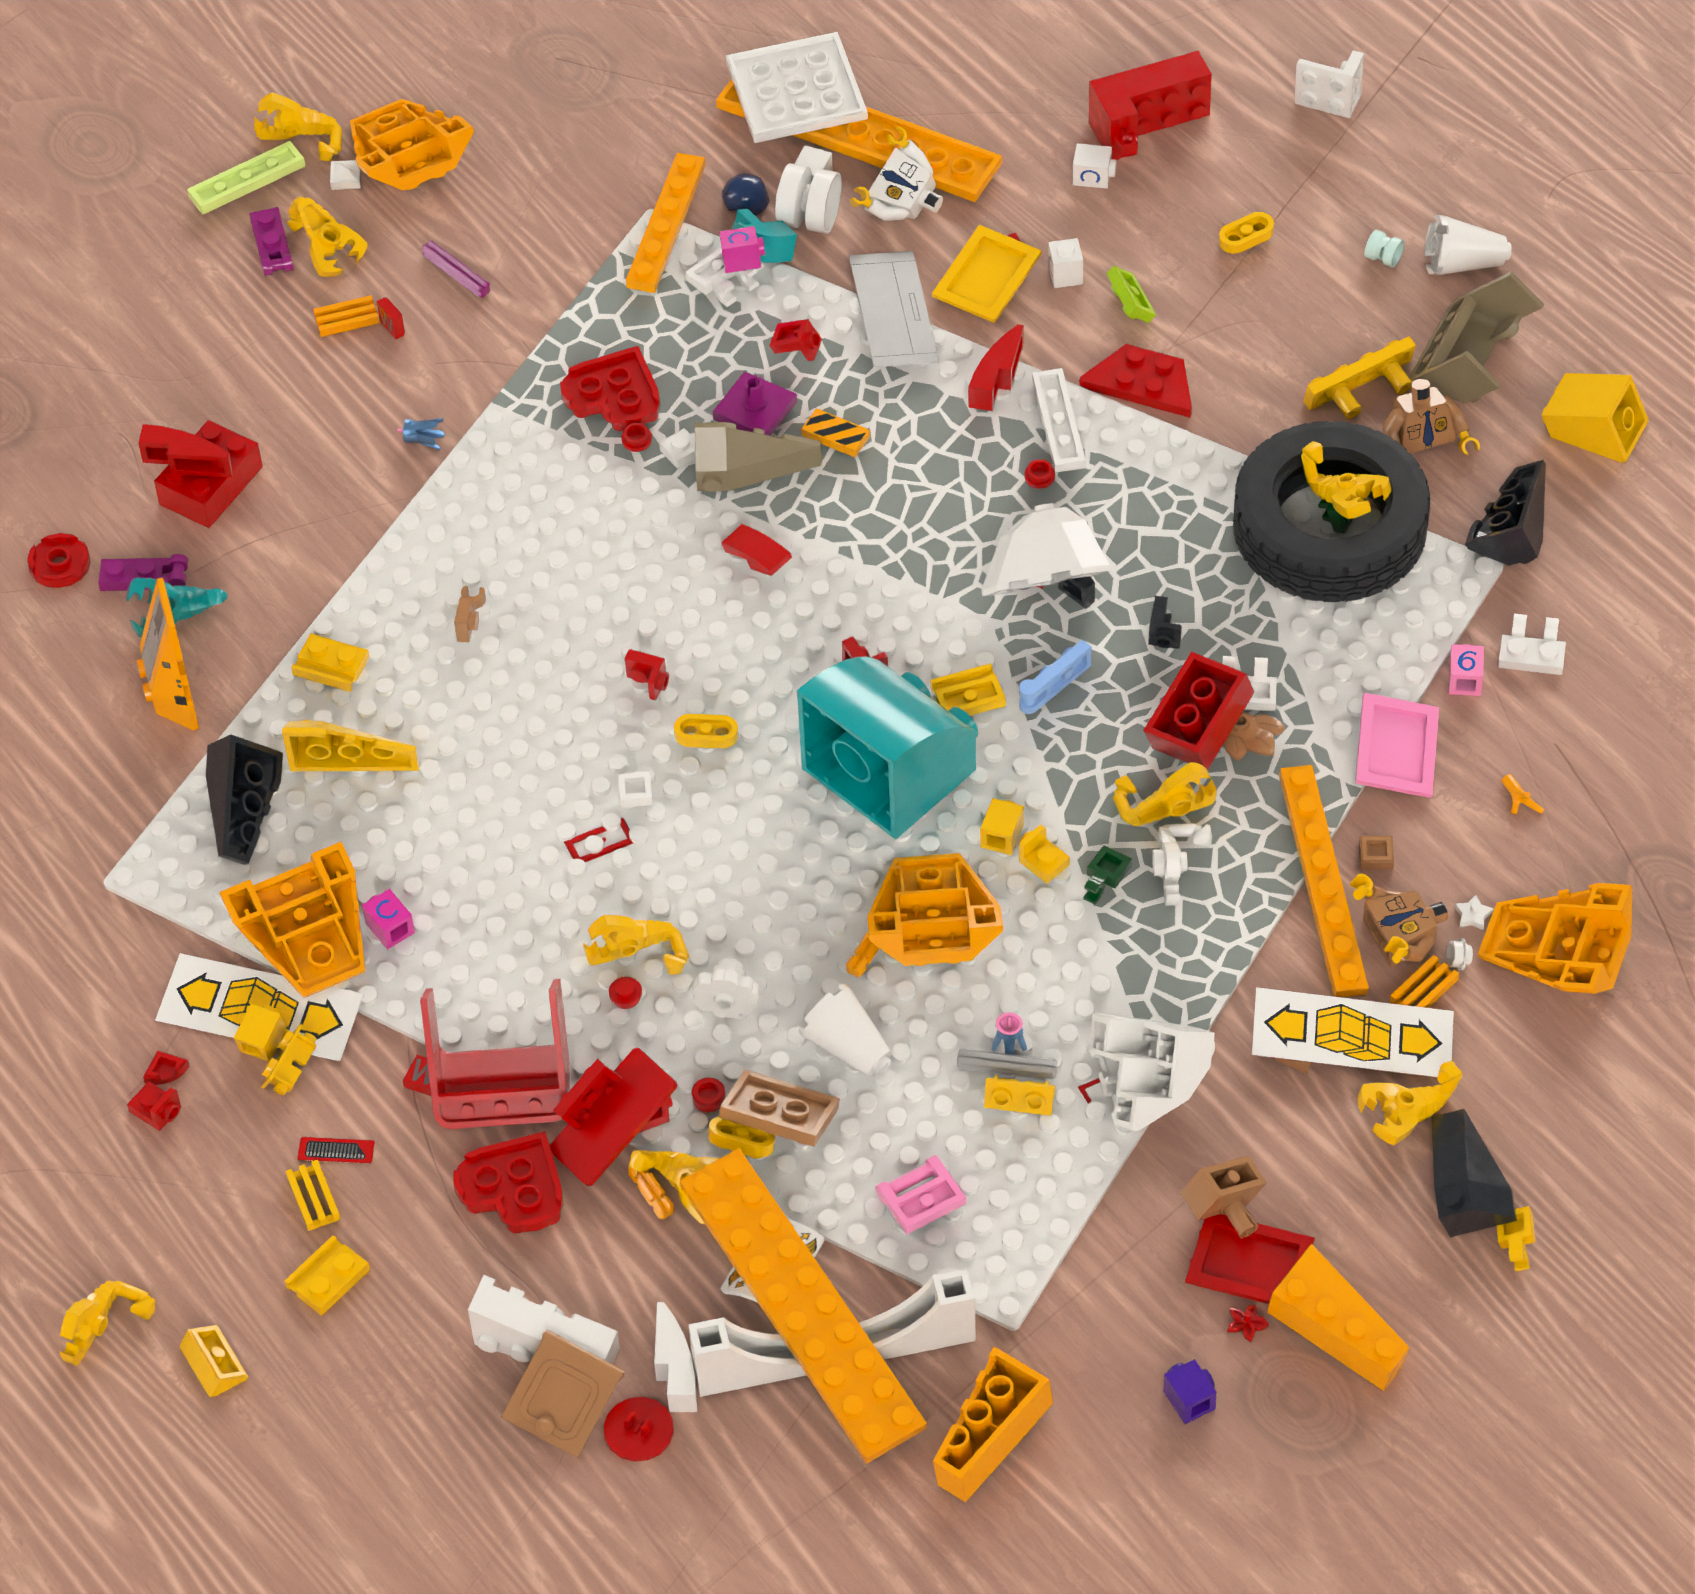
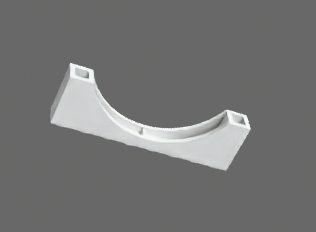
M967 1268L932 1275L927 1283L907 1300L882 1314L859 1322L884 1360L976 1341L975 1297ZM724 1317L688 1324L693 1368L700 1397L806 1376V1373L779 1334L747 1330L729 1322Z

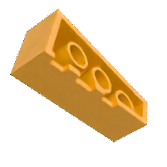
M1312 1244L1272 1293L1267 1313L1382 1391H1385L1403 1367L1410 1347Z
M993 1346L988 1356L989 1361L985 1369L980 1371L975 1380L976 1386L969 1399H965L956 1424L951 1426L933 1460L937 1485L965 1503L1053 1405L1050 1380Z

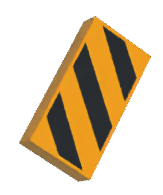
M816 408L801 428V435L808 439L818 440L825 446L856 457L870 438V430Z

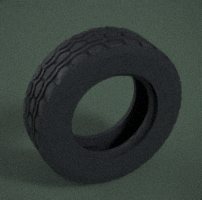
M1318 421L1296 425L1272 435L1270 439H1266L1244 461V466L1239 471L1235 485L1233 517L1235 541L1245 561H1248L1250 568L1258 576H1261L1264 581L1285 593L1301 597L1302 599L1323 602H1348L1370 597L1398 583L1401 578H1404L1414 568V564L1418 562L1425 547L1429 521L1430 491L1427 485L1428 481L1423 469L1420 468V464L1413 455L1408 453L1407 449L1396 440H1392L1391 437L1378 430L1375 431L1370 427L1341 421ZM1312 441L1322 445L1323 462L1320 464L1316 463L1319 474L1340 476L1345 473H1352L1354 475L1368 474L1389 477L1391 492L1385 501L1383 495L1375 499L1372 492L1368 495L1382 514L1380 519L1371 528L1352 537L1340 539L1321 538L1303 532L1285 517L1281 510L1283 503L1297 491L1310 486L1307 482L1301 459L1302 448Z

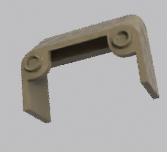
M1512 271L1460 296L1446 310L1411 372L1410 379L1412 381L1417 379L1428 380L1430 388L1436 387L1442 395L1449 396L1451 399L1462 403L1476 402L1481 396L1498 389L1501 385L1483 367L1496 342L1504 338L1506 340L1512 338L1519 330L1518 324L1520 320L1542 309L1544 303Z

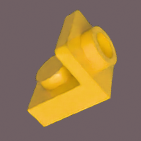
M1041 824L1033 831L1026 832L1019 841V862L1046 884L1070 865V857L1046 839V828Z

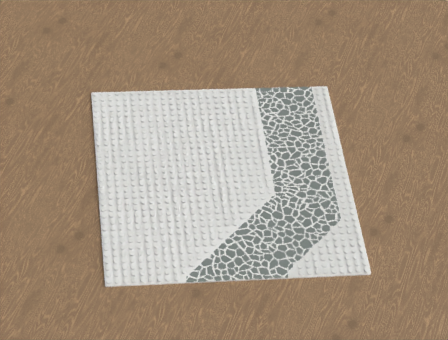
M649 209L634 225L219 737V739H222L232 734L283 752L281 784L278 791L273 793L269 803L271 809L269 814L263 818L260 826L261 834L249 864L243 865L218 856L205 775L206 753L104 879V886L107 890L279 973L232 923L219 892L249 879L252 885L282 874L310 862L312 853L342 841L355 869L365 973L332 987L364 993L358 1009L359 1013L425 1045L420 999L426 988H433L439 1043L446 1052L553 1045L554 1036L548 990L553 979H560L570 1061V1089L597 1058L614 1071L634 1048H640L677 1082V1088L670 1096L673 1104L672 1107L668 1108L670 1122L638 1133L629 1145L639 1150L686 1153L694 1157L719 1158L733 1152L732 1150L717 1147L708 1138L710 1121L719 1117L720 1109L710 1113L702 1112L692 1102V1087L698 1080L710 1077L721 1081L725 1087L726 1097L743 1071L749 1070L840 1098L837 1113L815 1147L775 1135V1145L772 1154L761 1159H754L745 1155L785 1216L789 1220L800 1223L819 1233L826 1241L920 1287H923L932 1275L967 1268L975 1297V1314L1010 1331H1016L1026 1319L1149 1126L1147 1125L1139 1131H1131L1115 1125L1111 1115L1115 1106L1112 1097L1105 1096L1101 1082L1085 1089L1092 1100L1089 1104L1078 1089L1079 1086L1099 1078L1098 1074L1102 1071L1099 1059L1092 1058L1089 1049L1093 1013L1163 1021L1197 1027L1207 1031L1211 1029L1305 881L1279 779L1280 768L1313 766L1332 839L1366 786L1355 783L1363 694L1370 693L1419 703L1451 653V645L1456 644L1502 573L1504 565L1471 551L1464 545L1427 530L1425 547L1418 562L1414 564V568L1404 578H1401L1398 583L1387 590H1382L1381 593L1348 602L1312 601L1285 593L1264 581L1261 576H1258L1250 568L1248 561H1245L1235 541L1233 532L1235 485L1239 471L1244 466V461L1248 458L1247 455L1066 381L1086 459V468L1055 473V481L1051 486L1043 489L1033 488L1024 479L1025 469L1032 461L1038 459L1046 460L1054 468L1032 381V372L1042 370L1019 361L1011 390H998L993 411L968 408V386L974 371L989 348L931 325L939 363L874 367L858 295L782 262H761V268H758L757 273L752 276L758 281L759 286L750 292L742 286L736 275L730 278L729 281L734 284V289L730 293L736 297V302L726 307L720 302L714 291L705 295L686 281L685 275L687 270L721 248L720 237L685 222L682 224L656 292L651 293L626 288L627 275L654 209ZM809 319L822 339L814 361H807L800 350L774 354L769 347L777 324ZM639 346L658 387L660 397L658 419L644 424L652 434V443L647 449L640 452H632L624 448L621 441L623 431L614 430L611 423L607 422L602 414L589 415L585 418H578L573 414V411L562 401L560 382L568 375L570 367L584 361ZM744 371L757 375V377H761L768 382L797 394V403L771 436L780 437L783 434L803 437L801 435V428L816 408L870 430V438L856 457L821 444V466L730 491H697L695 459L677 469L660 451L659 442L683 428L695 439V423L718 422L713 420V410ZM1310 486L1291 495L1281 506L1283 514L1295 527L1310 535L1329 539H1340L1358 535L1371 528L1382 516L1379 510L1371 507L1370 512L1353 519L1345 534L1334 532L1331 523L1322 519L1326 509L1318 507L1321 498L1311 490ZM1053 503L1054 508L1067 507L1083 518L1110 565V571L1091 576L1095 582V602L1087 609L1059 590L1058 583L1045 585L1043 589L1029 587L1012 593L982 597L981 590L1000 537L1023 516L1035 512V506ZM741 524H744L775 540L791 553L792 558L776 573L769 576L750 569L746 559L726 553L721 542ZM464 586H468L469 596L474 597L479 594L480 587H483L485 589L486 602L482 607L475 610L479 612L478 629L472 630L469 643L457 642L454 620L461 597V590ZM1155 596L1168 597L1167 610L1173 611L1171 623L1182 626L1179 649L1148 645L1149 625ZM310 633L368 650L370 658L358 680L354 681L351 692L292 674L291 667L293 664H296L297 656ZM852 636L860 647L864 646L867 649L870 657L885 652L888 656V667L900 676L905 672H910L919 677L927 686L931 699L935 702L934 692L930 688L931 679L990 663L1006 697V706L970 716L978 728V737L976 738V770L896 840L802 769L797 690L825 669L842 662V641ZM1082 639L1092 646L1091 667L1036 712L1025 714L1020 710L1019 699L1021 696L1019 694V685L1022 681L1036 678L1045 666L1052 665L1068 647L1075 646ZM629 649L665 658L666 672L670 674L669 683L665 691H660L656 701L649 699L648 683H639L631 678H627L624 658ZM1191 651L1219 663H1223V656H1236L1235 669L1246 673L1247 676H1254L1255 657L1268 658L1267 677H1277L1275 711L1244 710L1243 712L1251 716L1269 715L1278 719L1283 724L1284 732L1273 736L1275 741L1274 755L1265 756L1248 751L1242 759L1236 761L1226 752L1223 744L1208 769V773L1217 790L1216 799L1212 805L1191 811L1180 817H1164L1162 820H1155L1153 823H1145L1141 826H1133L1124 822L1112 799L1114 791L1117 789L1116 779L1126 775L1137 789V793H1128L1126 796L1131 809H1133L1140 802L1145 801L1149 795L1157 791L1168 777L1188 764L1152 749L1143 730ZM685 714L727 715L737 722L739 737L737 742L728 748L685 747L680 745L675 739L674 723L680 716ZM289 721H324L416 746L419 771H290L282 729ZM650 771L653 805L621 808L618 774ZM1201 778L1200 784L1207 786L1211 779ZM1189 782L1196 794L1199 790V785ZM992 798L1003 801L1009 800L1024 806V826L1012 856L980 847V827ZM621 818H624L630 829L629 837L633 844L588 862L572 858L564 841L571 840L598 827L603 826L607 831L589 836L585 840L573 844L579 857L590 853H599L603 848L627 839L620 826ZM1195 823L1203 828L1206 824L1210 825L1212 832L1210 846L1194 844L1193 836L1174 837L1180 852H1187V871L1181 872L1178 880L1179 905L1165 906L1163 876H1154L1152 865V851L1160 849L1159 826ZM1040 824L1046 828V839L1070 857V865L1048 884L1019 862V841L1026 832L1033 831ZM1103 845L1132 858V867L1116 889L1106 885L1101 898L1094 905L1083 899L1088 891L1084 889V886L1090 878L1087 876V866ZM960 853L1001 906L1003 932L972 961H962L956 964L935 963L924 966H904L882 949H879L871 963L865 965L867 969L861 977H855L846 971V963L852 955H856L854 953L855 949L868 932V913L894 858ZM391 889L412 914L415 933L387 950L366 925L362 905L372 896ZM602 915H620L630 917L633 920L670 922L680 931L689 953V958L681 974L670 975L667 972L663 956L664 954H671L673 956L675 954L670 941H661L659 944L638 950L632 956L592 966L588 963L584 953L583 943L591 946L596 940L598 947H603L606 943L602 935L591 940L588 929ZM722 959L738 960L743 964L746 976L751 977L759 985L758 994L760 999L758 1009L753 1011L751 1015L739 1014L738 1018L735 1019L717 1017L713 1014V1011H702L693 1003L694 994L692 993L694 979L702 972L712 974L713 968ZM620 977H632L641 984L642 997L636 1006L630 1009H621L610 1000L609 987L614 980ZM840 984H846L852 990L892 1052L889 1057L892 1061L891 1064L878 1076L875 1073L867 1076L807 1040L798 1031L800 1026L806 1029L808 1023L804 1018L827 993L831 992L835 996L841 992L837 987ZM1015 1013L1023 1022V1036L1027 1050L1023 1051L1016 1039L1014 1055L1057 1060V1074L1054 1079L959 1069L957 1067L958 1052L960 1049L1005 1054L1003 1039H1001L997 1050L992 1051V1044L997 1032L995 1024L1001 1014ZM995 1075H999V1078L1019 1080V1082L1045 1083V1081H1049V1085L1056 1086L1052 1116L984 1108L986 1078H994ZM936 1155L966 1196V1204L906 1235L886 1204H883L879 1199L875 1186L883 1181L889 1183L926 1164V1159ZM931 1176L896 1194V1196L900 1197L935 1178Z

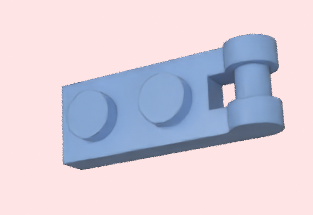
M1082 639L1075 646L1068 647L1052 665L1045 666L1036 678L1022 681L1019 685V694L1021 696L1019 699L1020 710L1025 714L1036 712L1091 667L1092 646Z

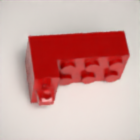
M1198 50L1089 81L1088 123L1100 145L1112 147V159L1119 160L1123 157L1137 155L1139 135H1145L1210 115L1212 73Z

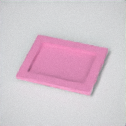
M1364 693L1362 696L1355 783L1431 798L1433 795L1439 707Z

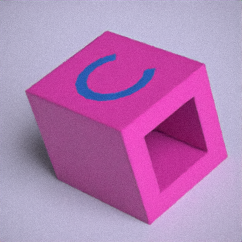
M755 226L719 231L725 273L761 268L760 256L765 255L763 237L757 238Z
M391 889L372 896L362 905L366 925L387 950L415 933L412 914Z

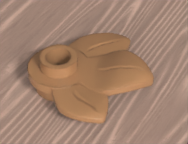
M1243 712L1224 743L1225 750L1236 761L1242 759L1248 751L1260 755L1273 756L1275 749L1273 736L1281 734L1285 728L1278 719L1265 714L1251 716Z

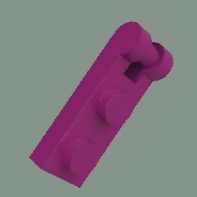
M275 207L249 213L264 276L273 275V271L283 269L285 272L293 271V263L279 208Z
M174 554L170 558L101 559L98 581L100 591H127L133 578H152L156 580L163 578L164 582L171 586H186L187 576L184 572L188 569L189 559L183 554Z

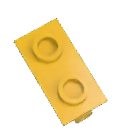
M299 1024L293 1032L287 1030L277 1046L282 1049L277 1060L272 1057L261 1074L266 1077L261 1086L262 1089L271 1083L274 1085L273 1090L279 1095L284 1096L286 1092L292 1091L295 1082L302 1070L293 1066L292 1062L294 1061L304 1067L316 1048L315 1042L317 1039L310 1033H305L303 1036L299 1033L303 1026L302 1024Z
M995 1075L994 1078H986L984 1108L1052 1116L1056 1086L1049 1085V1081H1045V1083L1019 1082V1080L999 1078V1075Z

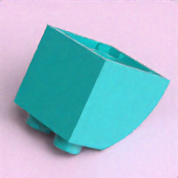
M855 657L825 669L797 690L802 769L895 840L976 770V738L978 737V728L975 722L964 710L958 707L946 710L931 699L927 686L913 673L905 672L900 676L875 658Z

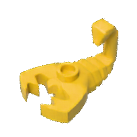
M273 92L265 95L258 103L257 113L267 109L268 115L276 110L277 115L274 117V126L269 125L267 117L262 122L255 117L254 130L260 140L291 139L300 134L330 135V144L327 145L324 142H319V159L330 162L333 155L341 151L342 128L333 117L310 108L302 107L295 101Z
M304 197L294 199L288 209L291 219L287 221V224L293 232L302 227L306 230V234L310 238V256L319 276L333 277L343 272L344 269L333 267L338 259L325 260L324 258L334 255L335 250H342L346 244L352 246L347 257L356 256L355 265L361 260L368 243L349 227L337 223L335 218L327 210H324L321 205L315 203L314 200Z
M1312 441L1302 448L1301 459L1311 490L1317 496H1320L1321 499L1332 503L1334 509L1345 518H1356L1371 511L1369 500L1364 501V498H1367L1370 492L1373 493L1374 499L1383 495L1384 501L1388 498L1391 492L1389 477L1368 474L1354 475L1352 473H1345L1340 476H1325L1319 474L1316 463L1320 464L1323 462L1322 445Z
M1190 762L1168 777L1157 791L1149 795L1145 801L1140 802L1136 808L1131 809L1126 796L1128 793L1135 794L1138 791L1126 775L1115 780L1117 789L1114 791L1112 799L1124 822L1133 826H1141L1145 823H1153L1155 820H1162L1164 817H1180L1191 811L1210 806L1216 799L1217 790L1212 779L1207 786L1200 784L1201 778L1211 779L1203 765ZM1189 782L1199 785V790L1196 794Z
M602 915L591 924L588 933L591 940L602 935L606 944L603 947H598L596 940L591 946L583 943L584 953L588 963L592 966L632 956L638 950L659 944L661 941H670L675 954L674 956L671 954H664L663 956L667 972L670 975L681 974L689 958V953L680 931L670 922L659 920H633L627 916Z
M1451 1060L1440 1066L1437 1077L1440 1085L1433 1087L1405 1088L1394 1083L1363 1084L1357 1096L1358 1108L1362 1113L1366 1105L1374 1111L1377 1100H1379L1385 1120L1383 1124L1375 1123L1372 1131L1386 1143L1396 1145L1410 1135L1418 1122L1430 1118L1446 1104L1462 1078V1071Z
M634 1150L631 1153V1160L628 1166L639 1172L653 1167L658 1170L678 1191L679 1198L687 1211L700 1224H705L681 1189L680 1180L720 1158L694 1157L686 1153L671 1151Z
M108 1280L105 1284H101L87 1299L84 1298L74 1302L66 1311L60 1336L71 1341L73 1340V1344L67 1342L65 1351H60V1357L67 1363L75 1366L79 1365L96 1336L100 1337L105 1332L108 1325L107 1315L109 1309H111L112 1302L117 1296L136 1302L132 1304L130 1311L144 1320H149L155 1313V1299L151 1298L148 1292L122 1281Z

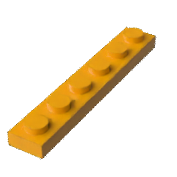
M677 152L627 275L626 288L651 293L656 292L705 169V157Z

